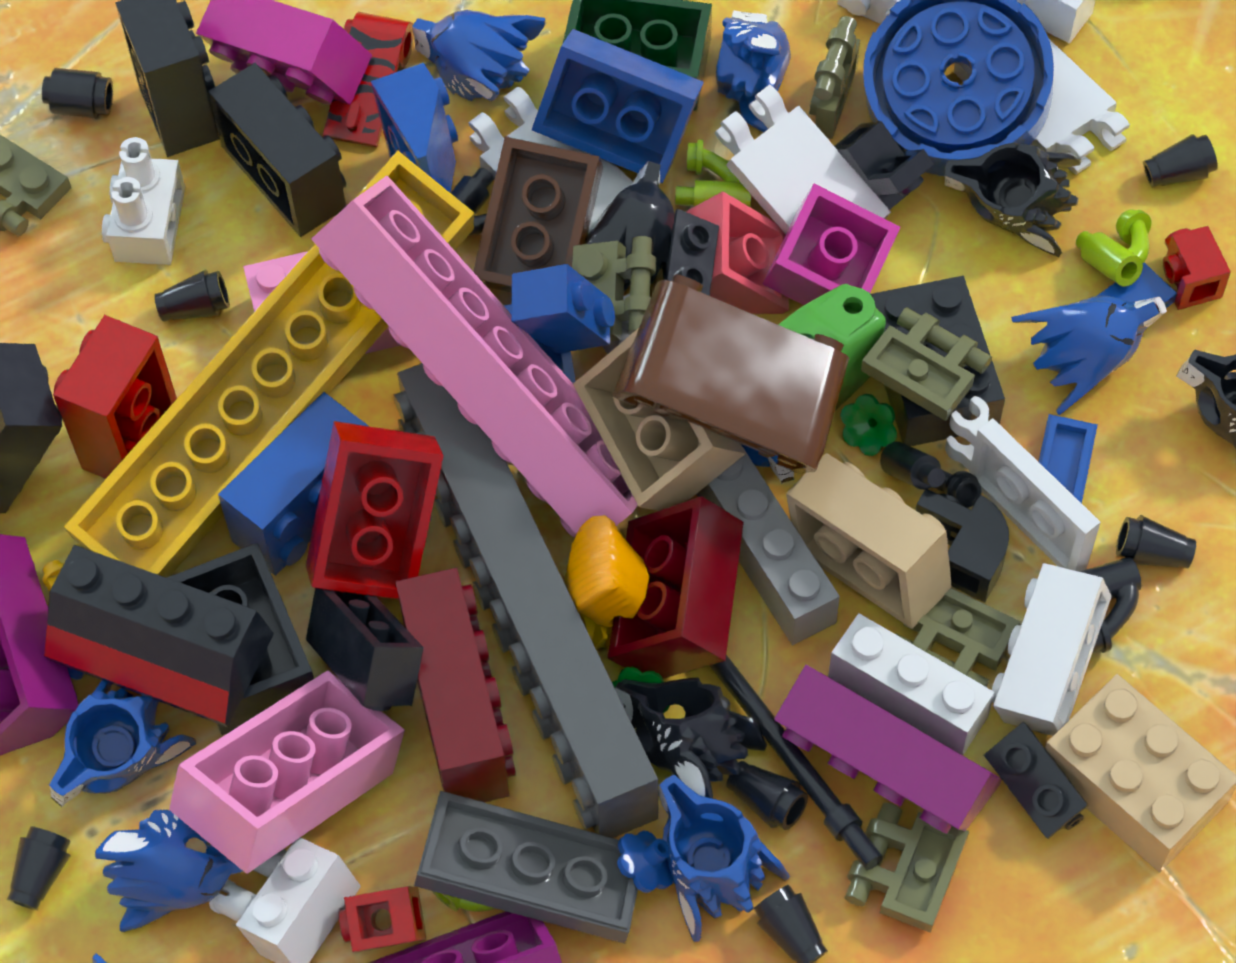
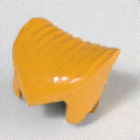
M605 515L592 516L580 526L571 544V552L566 568V588L578 613L590 618L597 625L608 628L612 627L611 620L614 616L619 615L626 618H634L646 597L649 574L644 561L618 531L614 521Z

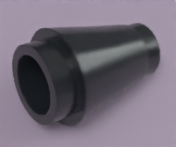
M1191 134L1152 156V158L1143 161V167L1147 180L1153 188L1159 185L1207 179L1208 173L1218 169V163L1208 136L1196 137L1194 134Z
M203 270L154 295L156 308L163 322L171 319L219 316L220 310L230 307L228 291L219 271L208 273L207 270Z
M1140 515L1137 519L1125 518L1120 528L1116 545L1117 556L1131 557L1137 565L1183 567L1187 569L1190 567L1196 551L1195 539L1188 538L1186 535L1143 515Z
M740 761L741 772L738 775H729L726 787L733 791L737 797L771 828L779 826L784 830L790 829L801 817L808 801V794L800 789V783L750 765L745 761Z
M30 826L26 838L20 837L10 885L11 890L7 900L37 911L41 901L44 900L71 856L66 853L71 841L56 833Z
M789 884L780 888L754 907V911L760 918L757 924L796 963H814L828 952L822 943L823 940L802 893L795 894Z

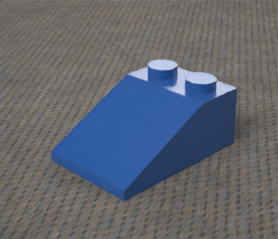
M421 63L371 81L390 158L397 151L401 152L451 193L456 165L452 143L458 141V135L451 117L445 115L444 106L450 104V100L443 80L440 77L434 79L425 64Z

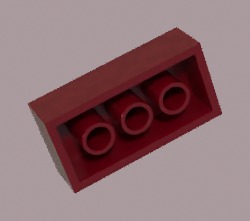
M457 567L395 581L404 627L424 647L417 683L443 791L480 802L509 797L507 778L516 776L512 757L514 755L507 724L503 723L500 695L495 676L492 677L487 643L484 632L479 627L478 610L472 585H461Z

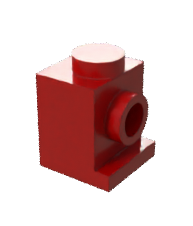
M1209 226L1193 230L1187 228L1179 229L1167 236L1164 243L1168 251L1167 255L1163 258V269L1168 282L1177 286L1178 291L1174 302L1177 310L1223 298L1231 271Z
M405 886L344 897L346 909L340 910L339 913L340 930L344 942H351L352 952L427 940L418 887ZM383 909L387 910L391 916V925L386 930L379 929L375 922L377 913Z

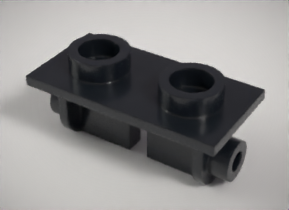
M680 209L675 210L673 230L670 232L671 244L665 280L672 281L675 274L688 277L702 284L701 292L710 296L719 230L718 225Z
M1025 722L1018 725L984 754L985 758L1047 839L1063 826L1069 830L1083 820L1084 817L1080 812L1089 805Z

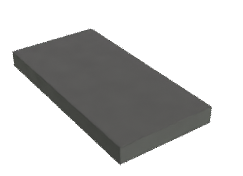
M444 791L439 793L414 883L416 887L624 944L629 934L638 891L633 879L624 876L618 868L617 860L622 855L618 848V839Z

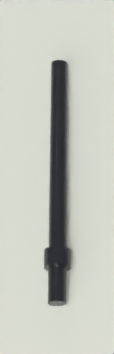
M727 654L726 661L709 665L748 717L756 722L764 738L826 817L824 824L837 841L844 840L866 870L876 867L882 861L883 856L861 829V818L850 804L841 803L799 747L782 737L785 729L780 723L773 720L775 716Z

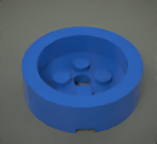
M900 0L890 9V13L880 24L876 32H873L865 52L863 78L871 121H882L902 151L924 149L934 163L926 171L930 174L945 176V166L948 160L979 158L998 146L1013 142L1018 145H1031L1045 124L1052 102L1054 60L1049 38L1032 10L1024 3L1021 5L1016 0ZM964 63L970 67L972 74L962 85H958L957 82H952L946 77L945 71L951 64Z

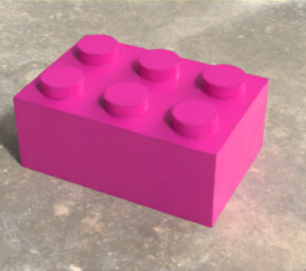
M210 0L196 31V34L200 35L210 45L209 53L221 60L232 63L230 69L233 72L239 73L256 63L268 77L275 75L287 92L292 93L294 88L297 87L306 90L305 94L308 97L326 105H331L333 99L351 105L372 57L368 50L333 19L274 0Z

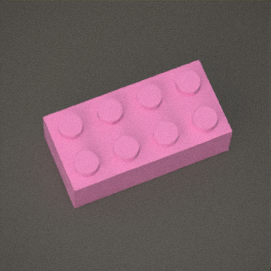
M327 670L180 763L177 769L169 810L248 874L392 775L405 729L383 712L362 706L344 683Z

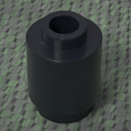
M54 68L51 76L44 77L42 83V102L49 104L52 114L97 118L99 114L108 115L111 111L113 82L109 77H102L100 72Z

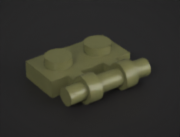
M849 16L840 17L837 27L830 31L826 42L828 53L825 60L819 62L814 75L817 83L813 92L809 114L816 116L815 125L829 139H833L858 67L860 40L856 39L854 34L857 22Z
M0 135V194L7 198L6 200H0V231L9 230L15 235L21 236L29 225V221L22 217V215L28 211L41 220L71 189V185L67 176Z
M634 237L632 239V254L628 255L627 258H625L626 247L619 241L573 246L572 268L607 295L613 303L615 322L610 327V341L621 340L622 321H628V334L631 335L640 327L651 299L650 276L656 273V257L652 255V239L650 237ZM630 279V296L623 300L624 280Z
M906 307L900 314L897 324L908 330L909 333L906 335L889 326L862 360L861 371L946 421L973 386L975 375L965 370L964 367L968 365L983 374L988 368L992 356L978 349V342L968 336L963 335L959 338L939 326L940 320L928 313L920 315ZM928 343L947 353L946 357L941 356L925 345Z
M950 588L942 599L912 629L918 632L914 642L900 635L898 636L987 687L989 679L972 671L975 664L979 662L996 671L1008 650L1012 630L1016 625H1020L1021 621ZM935 641L960 653L956 662L931 651Z
M883 803L877 818L870 820L865 834L882 854L883 859L888 848L903 851L895 872L880 867L882 861L876 867L866 870L859 860H855L847 876L851 883L845 899L853 905L863 907L871 890L886 893L880 909L881 914L931 933L967 841L969 831H962L952 826L948 834H945L919 818L921 812H918L912 830L897 825L902 814L901 808L891 803Z

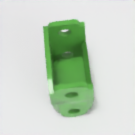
M842 284L803 305L778 325L811 339H814L815 334H821L844 344L842 353L849 357V362L836 405V411L871 377L861 371L862 360L885 332L886 319L876 308L875 301L869 292L849 284Z

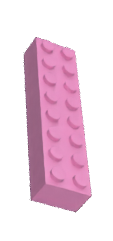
M385 176L352 200L311 238L319 247L322 259L331 268L339 270L354 286L357 298L366 307L374 309L389 325L388 328L392 337L400 345L409 348L423 363L427 376L435 384L443 386L458 402L461 414L469 422L478 425L492 440L496 453L506 462L512 463L526 478L530 491L540 500L546 501L560 516L563 527L571 536L575 538L580 526L592 516L605 515L614 521L617 526L633 513L638 504L573 383L527 332L511 322L512 315L388 176Z

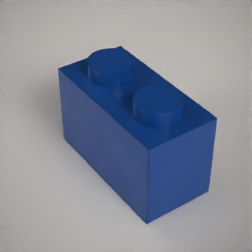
M568 264L512 274L511 322L551 351L558 354L610 345V327L615 322V311L612 301Z

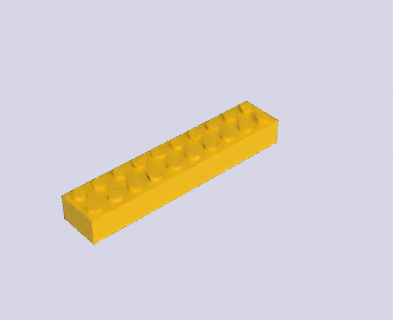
M399 151L390 158L358 194L359 196L382 178L388 176L454 251L474 229V212ZM314 244L64 525V528L85 549L166 578L170 577L224 515L218 494L323 392L329 395L389 325L374 309L366 307L357 298L354 286L339 270L331 268L322 259L319 247Z

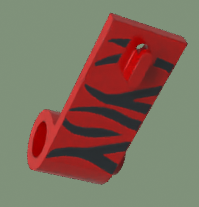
M357 12L353 20L347 19L343 29L368 50L372 57L351 105L332 100L323 136L328 135L331 139L378 148L382 125L371 81L396 73L398 66H406L410 58L414 39L412 22L363 12ZM355 126L357 127L355 131H350V129L355 128Z

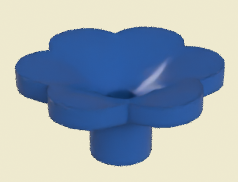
M645 830L640 831L637 835L625 834L619 839L618 848L622 855L617 860L618 868L624 876L633 879L635 886L640 891L650 893L655 888L664 890L673 883L665 860L669 857L668 843L665 840L657 839L654 834Z

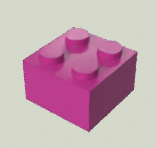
M814 183L800 204L762 284L803 305L842 284L862 288L870 293L901 227Z

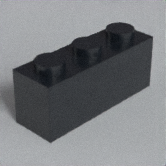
M315 588L305 640L362 706L375 711H387L392 706H412L424 647L376 596Z

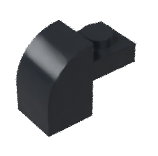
M882 121L860 124L834 146L889 210L920 186L923 182L921 175L934 165L924 149L902 151Z
M925 489L916 504L915 511L922 515L925 513L932 515L943 525L947 532V543L950 545L948 554L951 587L985 603L1001 575L1008 548L1009 530L1003 514L993 502L982 495L979 496L974 507L970 510L951 495L937 494Z

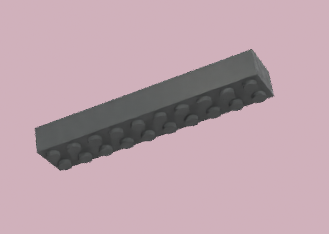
M423 363L397 372L400 392L393 396L401 419H398L400 431L435 436L444 456L436 490L438 498L435 499L438 514L445 527L452 525L457 538L453 540L454 547L463 568L471 566L476 581L472 582L473 588L482 609H491L496 622L492 624V628L500 649L503 653L509 650L516 665L512 667V672L523 696L531 695L535 710H532V715L539 734L543 740L551 737L556 754L552 755L557 773L564 785L572 782L577 799L573 800V804L581 825L585 830L593 827L596 834L615 838L658 820V778L506 461L496 453L492 440L478 425L469 422L461 414L458 402L443 386L435 384L427 376Z

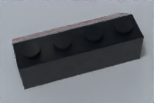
M74 545L50 590L44 657L52 662L229 727L274 633L255 609Z

